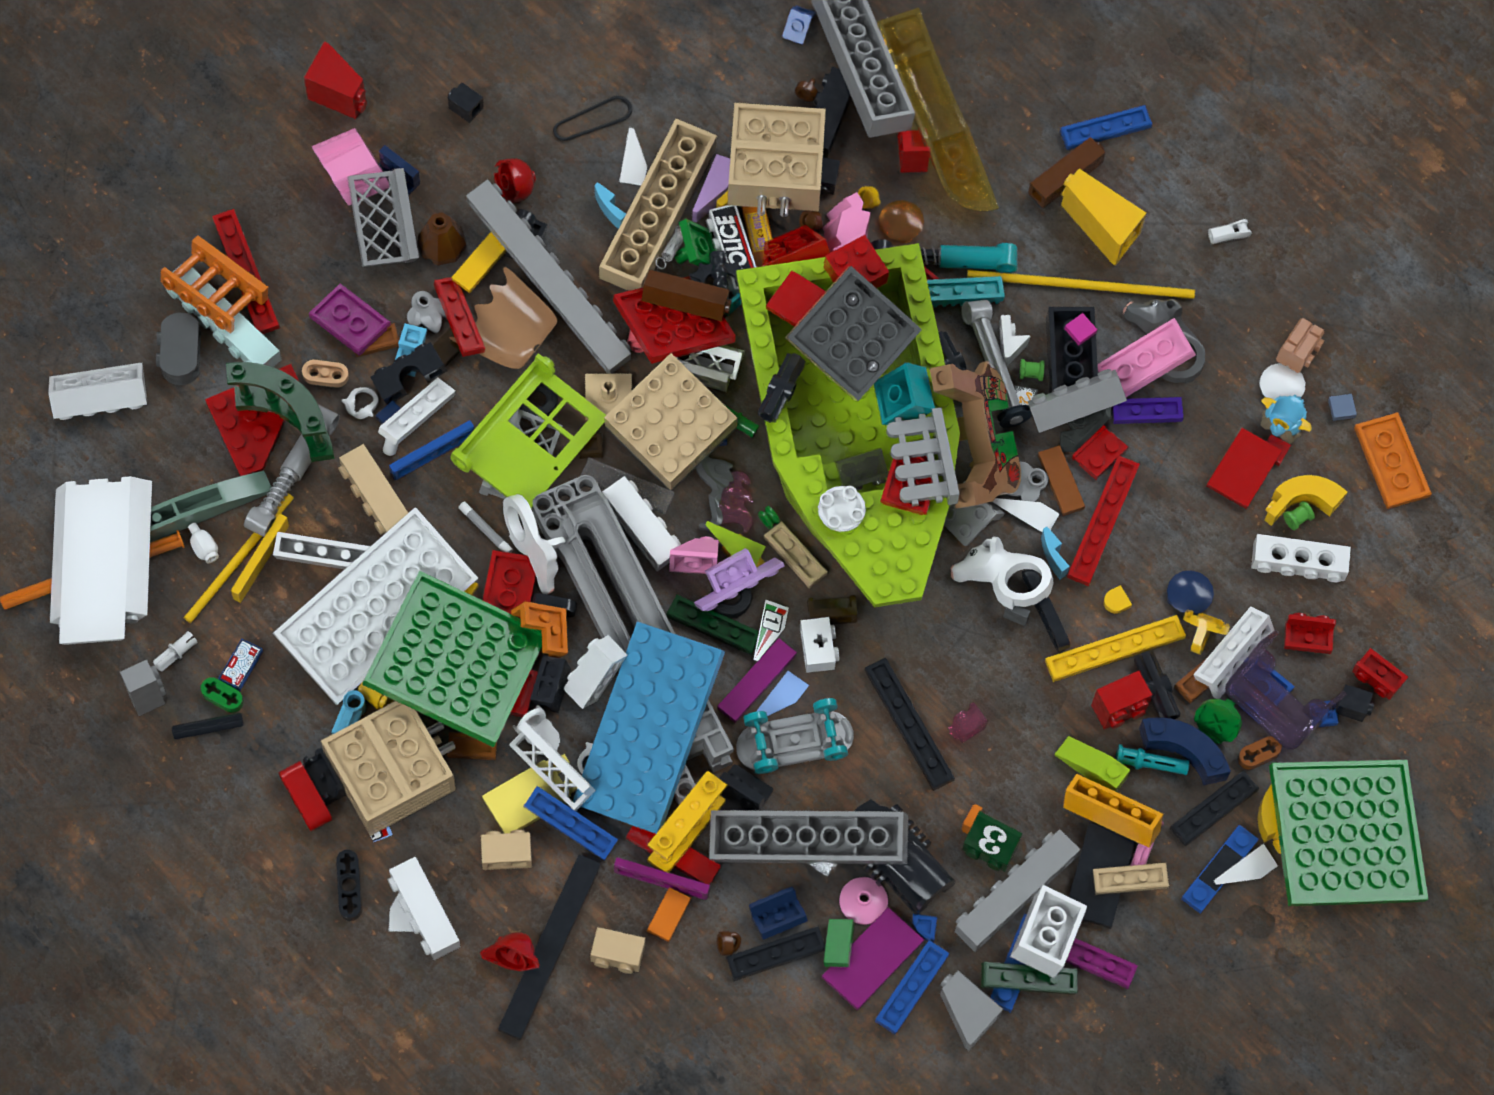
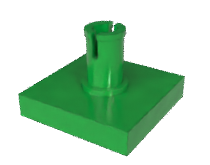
M688 219L680 221L679 226L685 247L676 252V261L679 264H683L689 260L690 263L698 267L699 263L709 265V254L715 251L711 232L709 233L708 228Z

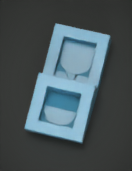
M597 182L595 184L597 203L605 216L619 229L626 213L615 206V195Z
M404 324L395 359L402 355H409L414 352L417 346L425 343L427 329ZM411 372L407 375L415 377L416 372Z
M1046 526L1041 535L1043 551L1053 572L1061 580L1067 575L1070 566L1059 554L1062 543Z

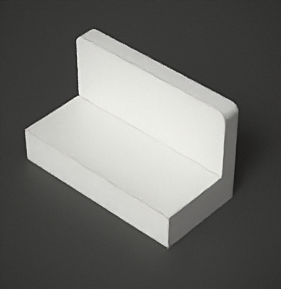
M697 356L701 365L708 366L714 363L711 359ZM694 359L689 361L692 363H696ZM687 362L684 363V366L704 386L724 392L727 391L731 379L729 374ZM719 362L723 371L733 373L734 367L732 365ZM716 364L711 367V368L718 369L717 366H716Z

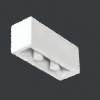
M609 635L600 640L598 638L594 639L587 647L589 649L588 652L578 660V667L567 677L569 681L563 689L582 709L598 701L627 657V654Z

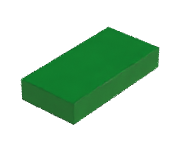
M829 919L824 955L825 967H849L854 932L853 919Z

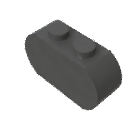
M181 312L171 314L162 321L161 332H157V345H160V353H156V366L160 367L163 377L168 382L174 385H186L196 380L200 375L201 331L198 321L192 315Z

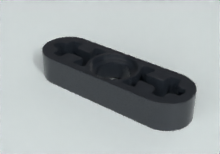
M343 850L336 858L339 911L343 919L354 921L362 913L359 860L354 851ZM345 857H350L354 861L350 863L351 873H346L345 864L341 863L345 861ZM345 880H354L356 887L352 891H345L342 888ZM347 897H352L353 907L357 908L353 910L352 914H348V911L344 910L348 908Z

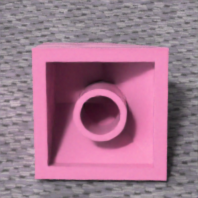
M705 536L700 539L695 538L671 549L669 572L706 574L705 570L717 564L719 540Z

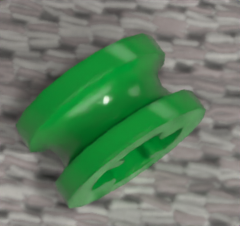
M766 506L764 512H758L761 522L768 529H772L774 523H780L778 515L770 506Z

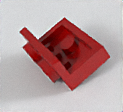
M1304 613L1290 614L1285 622L1284 649L1331 654L1336 620L1324 615L1309 617Z
M1372 648L1355 664L1352 670L1359 681L1362 683L1367 682L1374 688L1376 694L1389 700L1408 679L1406 674Z

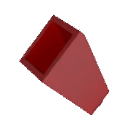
M324 41L304 76L307 99L356 119L359 113H363L367 106L363 79L329 43Z

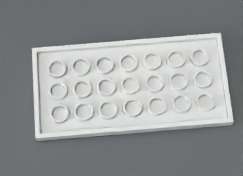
M415 507L275 630L273 634L337 705L343 700L347 692L354 690L364 681L419 570L462 591H465L478 577Z

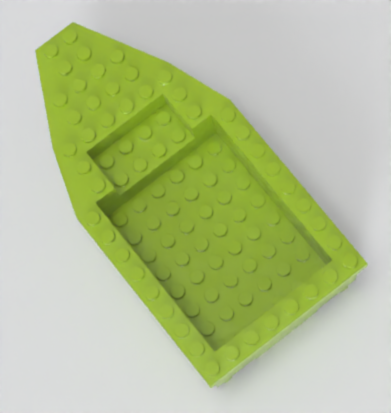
M919 243L877 249V254L889 270L888 282L877 289L922 329L879 378L906 362L926 367L935 408H942L955 470L960 431L953 399L938 394L933 390L929 368L944 366L945 361ZM825 257L736 270L761 404L767 394V388L773 375L778 373L787 353H795L806 361L805 367L796 382L795 392L791 400L786 402L777 422L769 423L765 421L773 466L779 474L785 497L809 531L833 555L874 608L922 600L950 506L948 505L947 498H943L941 503H936V499H932L927 515H919L897 509L880 502L893 460L891 448L893 445L899 444V439L889 437L886 433L887 425H882L874 384L859 401H855L785 338L794 326L766 309L767 303L792 270L827 291L833 284V281L823 267ZM929 413V414H927V415H925V416H926V417H931V413ZM929 433L930 439H934L933 433ZM922 434L906 436L905 439L906 442L923 440ZM938 454L934 455V460H939ZM938 476L939 482H943L942 476ZM853 486L865 502L866 512L863 521L850 531L839 532L832 530L823 524L819 517L818 505L820 497L833 487Z

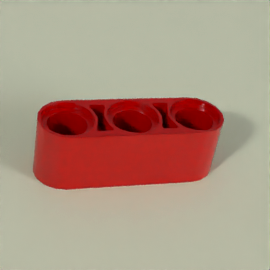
M301 761L278 772L310 831L333 820Z

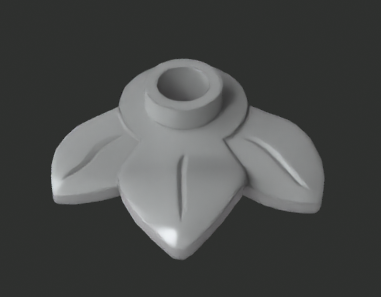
M426 291L415 293L411 300L412 308L407 313L408 323L414 326L422 324L428 330L438 333L442 324V317H446L439 298H433ZM425 299L427 304L423 305L419 300Z
M1020 462L1021 481L1019 488L1016 492L1008 495L1021 496L1022 501L1035 502L1039 498L1040 491L1048 484V475L1042 469H1033L1028 463ZM1038 478L1041 482L1034 483L1032 479Z

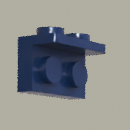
M384 145L379 150L380 162L378 164L383 172L404 168L409 196L420 185L419 171Z

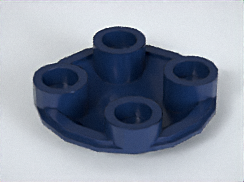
M1192 570L1182 571L1174 575L1170 580L1167 588V601L1182 613H1185L1187 610H1193V615L1198 616L1199 613L1201 614L1212 603L1214 596L1213 586L1209 579L1199 572Z

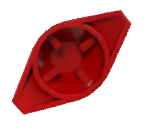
M514 932L503 937L500 936L495 944L480 952L482 959L506 969L526 971L539 968L538 959L534 956L535 950L531 938L525 933Z

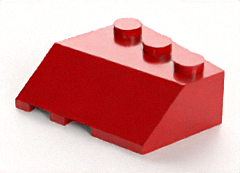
M803 225L764 242L765 256H763V266L823 258L830 253L824 237L807 225Z

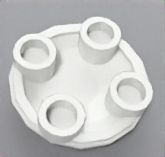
M1281 363L1269 366L1264 370L1259 380L1263 395L1273 400L1279 396L1296 395L1302 397L1305 391L1303 375Z
M838 486L827 490L821 495L818 512L823 524L832 530L843 532L856 528L863 521L866 508L865 502L856 488L853 486Z

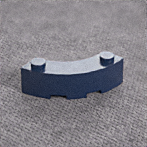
M1142 719L1139 731L1145 750H1165L1172 753L1177 752L1184 756L1198 772L1203 785L1227 781L1231 772L1228 762L1219 747L1202 731L1174 719Z

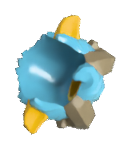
M1279 396L1275 400L1265 397L1261 400L1266 406V411L1262 413L1263 417L1260 426L1265 430L1270 429L1274 436L1281 437L1283 441L1292 444L1298 437L1302 436L1301 430L1311 431V424L1306 421L1307 411L1304 407V400L1300 396Z

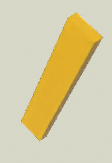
M1178 615L1048 657L1045 659V663L1053 682L1185 639L1186 634Z

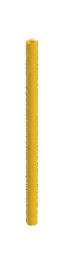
M287 493L288 496H284L285 501H281V506L277 507L276 517L278 514H282L294 499L289 493ZM255 532L250 536L184 616L187 622H193L263 536Z

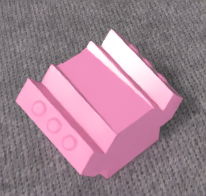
M355 128L312 146L348 206L352 204L348 176L383 172ZM379 178L375 185L382 191L388 189V178ZM362 180L354 181L355 189L363 195L369 188V185ZM371 188V190L366 195V198L375 195L378 192Z
M857 192L844 198L843 201L839 202L838 205L834 206L826 214L830 222L822 229L824 230L823 237L826 239L830 253L863 235L867 237L870 212L862 210L864 202Z

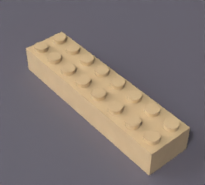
M675 119L599 266L600 279L628 291L644 287L649 269L655 270L657 266L656 259L658 264L659 257L662 256V252L666 248L716 150L717 135Z

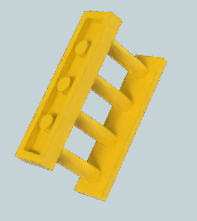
M707 770L648 843V847L654 851L647 859V862L658 870L670 873L710 823L711 810H720L726 803V799L720 796V794L727 787V784Z

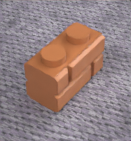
M1304 318L1300 319L1281 347L1276 358L1277 362L1284 366H1289L1290 369L1297 373L1301 372L1304 366L1309 368L1315 357L1312 353L1314 351L1318 353L1325 342L1322 340L1324 329L1312 325L1311 322Z

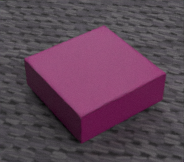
M1083 313L1065 325L1064 328L1078 345H1081L1097 333V328Z

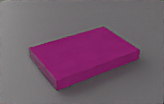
M339 284L308 313L309 318L359 356L391 325L388 319L342 284Z

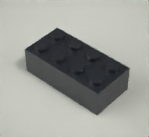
M1048 307L1046 333L1049 393L1054 392V389L1059 386L1066 385L1069 387L1074 385L1081 378L1088 377L1090 379L1098 376L1096 334L1081 345H1078L1064 329L1065 325L1082 313L1096 327L1095 307Z

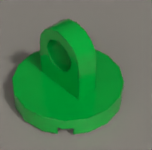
M1228 698L1225 701L1221 699L1204 701L1198 707L1194 716V721L1198 726L1197 729L1206 734L1214 743L1232 742L1238 736L1242 727L1241 716L1236 708H1234L1235 702Z

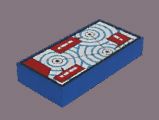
M241 639L218 679L241 691L262 655L263 649Z

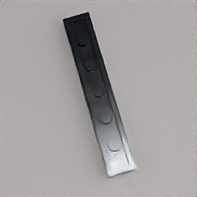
M886 657L865 667L864 671L932 790L934 791L954 781L955 777Z

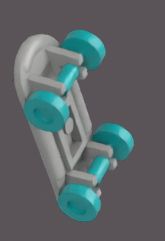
M834 698L815 702L813 704L814 713L768 721L766 712L757 711L743 717L747 728L738 737L736 751L743 765L754 769L757 774L773 772L782 766L824 758L827 761H834L848 756V749L851 747L854 739L853 729L846 717L834 712L838 708Z

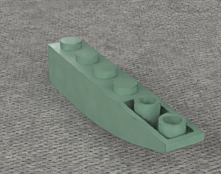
M260 471L218 482L151 507L150 542L174 534L177 530L186 529L192 523L198 524L267 495L270 492L271 485L265 472Z

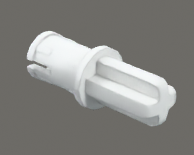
M187 631L174 644L170 643L168 645L169 648L154 659L155 667L159 671H164L177 659L181 660L182 655L198 643L195 637L186 643L193 636Z

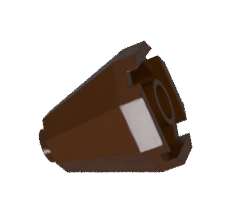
M442 212L433 214L417 236L422 257L432 260L438 266L457 262L461 252L466 249L462 226Z

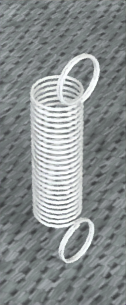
M676 228L674 235L662 252L664 254L662 257H665L663 259L665 267V261L670 256L672 257L670 261L673 259L684 241L680 235L681 230L677 233L678 229L676 230Z

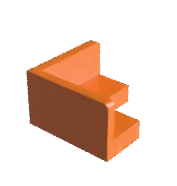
M523 602L511 610L512 616L521 617V627L542 630L543 653L555 658H561L568 654L565 608Z

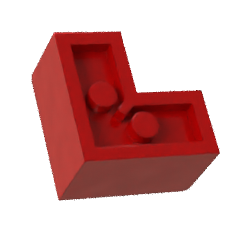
M907 130L898 132L900 173L927 172L930 147H926L925 131Z

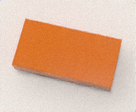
M669 887L647 932L670 942L691 898Z

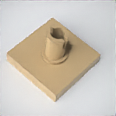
M585 374V399L606 415L632 391V374Z

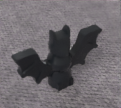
M712 251L709 254L710 264L704 265L699 263L698 270L695 273H690L689 276L691 280L705 283L706 279L711 276L714 279L713 286L728 289L727 276L733 277L737 283L736 270H742V268L739 266L738 261L731 264L727 263L724 251Z

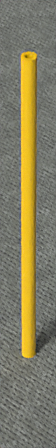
M968 270L967 278L1001 276L1002 282L1191 299L1195 297V290L976 270Z

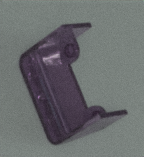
M1275 630L1257 644L1228 680L1225 690L1229 698L1283 747L1293 750L1299 747L1328 718L1347 693L1343 691L1328 704L1320 699H1313L1306 706L1301 704L1270 676L1275 669L1276 661L1274 656L1266 649L1279 634Z

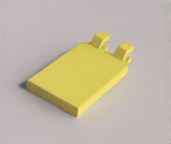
M565 754L562 755V757H563L568 763H570L569 760L567 759V757L565 756ZM543 760L536 765L539 768L548 767L549 760ZM532 768L482 795L484 802L504 834H508L513 830H522L541 819L523 807L537 786L566 804ZM553 771V782L555 784H565V781L562 782L558 775L561 771ZM569 787V797L571 793L577 790V787Z

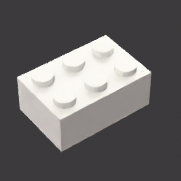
M1042 885L1033 898L1010 957L1055 978L1064 967L1087 906Z

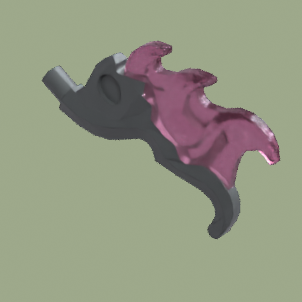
M707 457L696 467V472L712 490L708 497L712 515L710 522L718 526L727 523H738L744 527L743 534H746L750 531L753 521L751 514L744 506V502L747 500L753 504V498L743 488L741 483L745 482L751 485L749 477L742 472H730L733 465L725 460ZM706 523L699 524L700 530L710 531L705 525Z

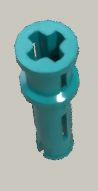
M1118 744L1115 759L1121 764L1134 766L1138 770L1146 767L1184 775L1188 773L1189 760L1145 753L1143 748L1135 750L1125 748L1122 744ZM1155 761L1163 762V763H1168V764H1174V766L1165 765V764H1160V763H1155Z

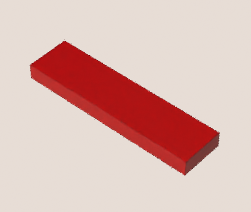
M452 277L434 280L435 290L462 357L484 353V343L461 287L452 281Z
M632 826L626 835V839L651 854L654 851L648 847V843L656 834ZM690 847L674 868L698 882L711 885L721 869V865Z

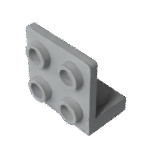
M993 501L955 509V504H951L944 525L964 546H968L992 520H1000L1005 513Z

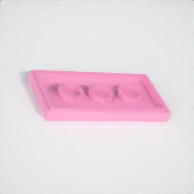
M1173 318L1098 364V372L1107 369L1111 371L1116 370L1127 397L1196 354L1178 322Z

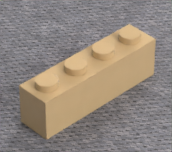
M364 444L339 457L341 466L338 469L344 479L349 478L352 483L350 486L356 498L361 497L363 500L362 506L368 516L372 515L376 520L374 525L379 534H385L408 514L407 510Z

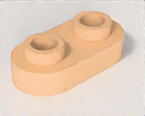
M309 360L302 367L304 380L312 385L342 387L349 379L348 369L342 363ZM312 372L318 373L317 376H311L310 374ZM335 375H341V378L334 379L333 377Z

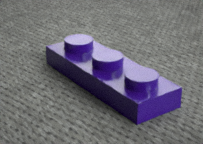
M1182 397L1134 398L1112 406L1113 424L1182 422L1184 418Z

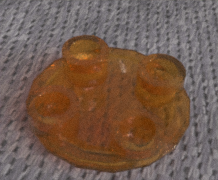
M896 200L888 203L882 209L879 216V228L888 237L902 243H909L912 238H915L922 231L924 216L920 208L914 203L906 200Z

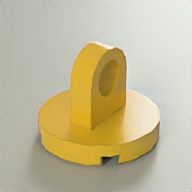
M1187 610L1183 620L1198 627L1192 642L1191 652L1199 655L1202 654L1210 632L1223 635L1228 634L1229 624H1225L1222 620L1204 613H1199L1196 616L1193 615V610Z

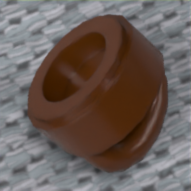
M811 78L809 82L800 81L797 84L795 93L801 100L807 102L815 100L818 93L817 88L814 86L815 79Z
M805 210L800 215V226L807 225L815 232L824 227L822 217L818 211Z
M721 931L717 934V948L722 956L732 955L733 952L739 949L741 936L737 932Z

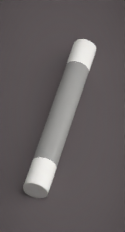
M466 502L460 504L458 508L502 552L512 553L513 549Z

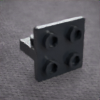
M733 764L728 773L724 771L719 778L727 784V787L720 794V796L726 799V803L719 811H760L773 793V788L741 767Z

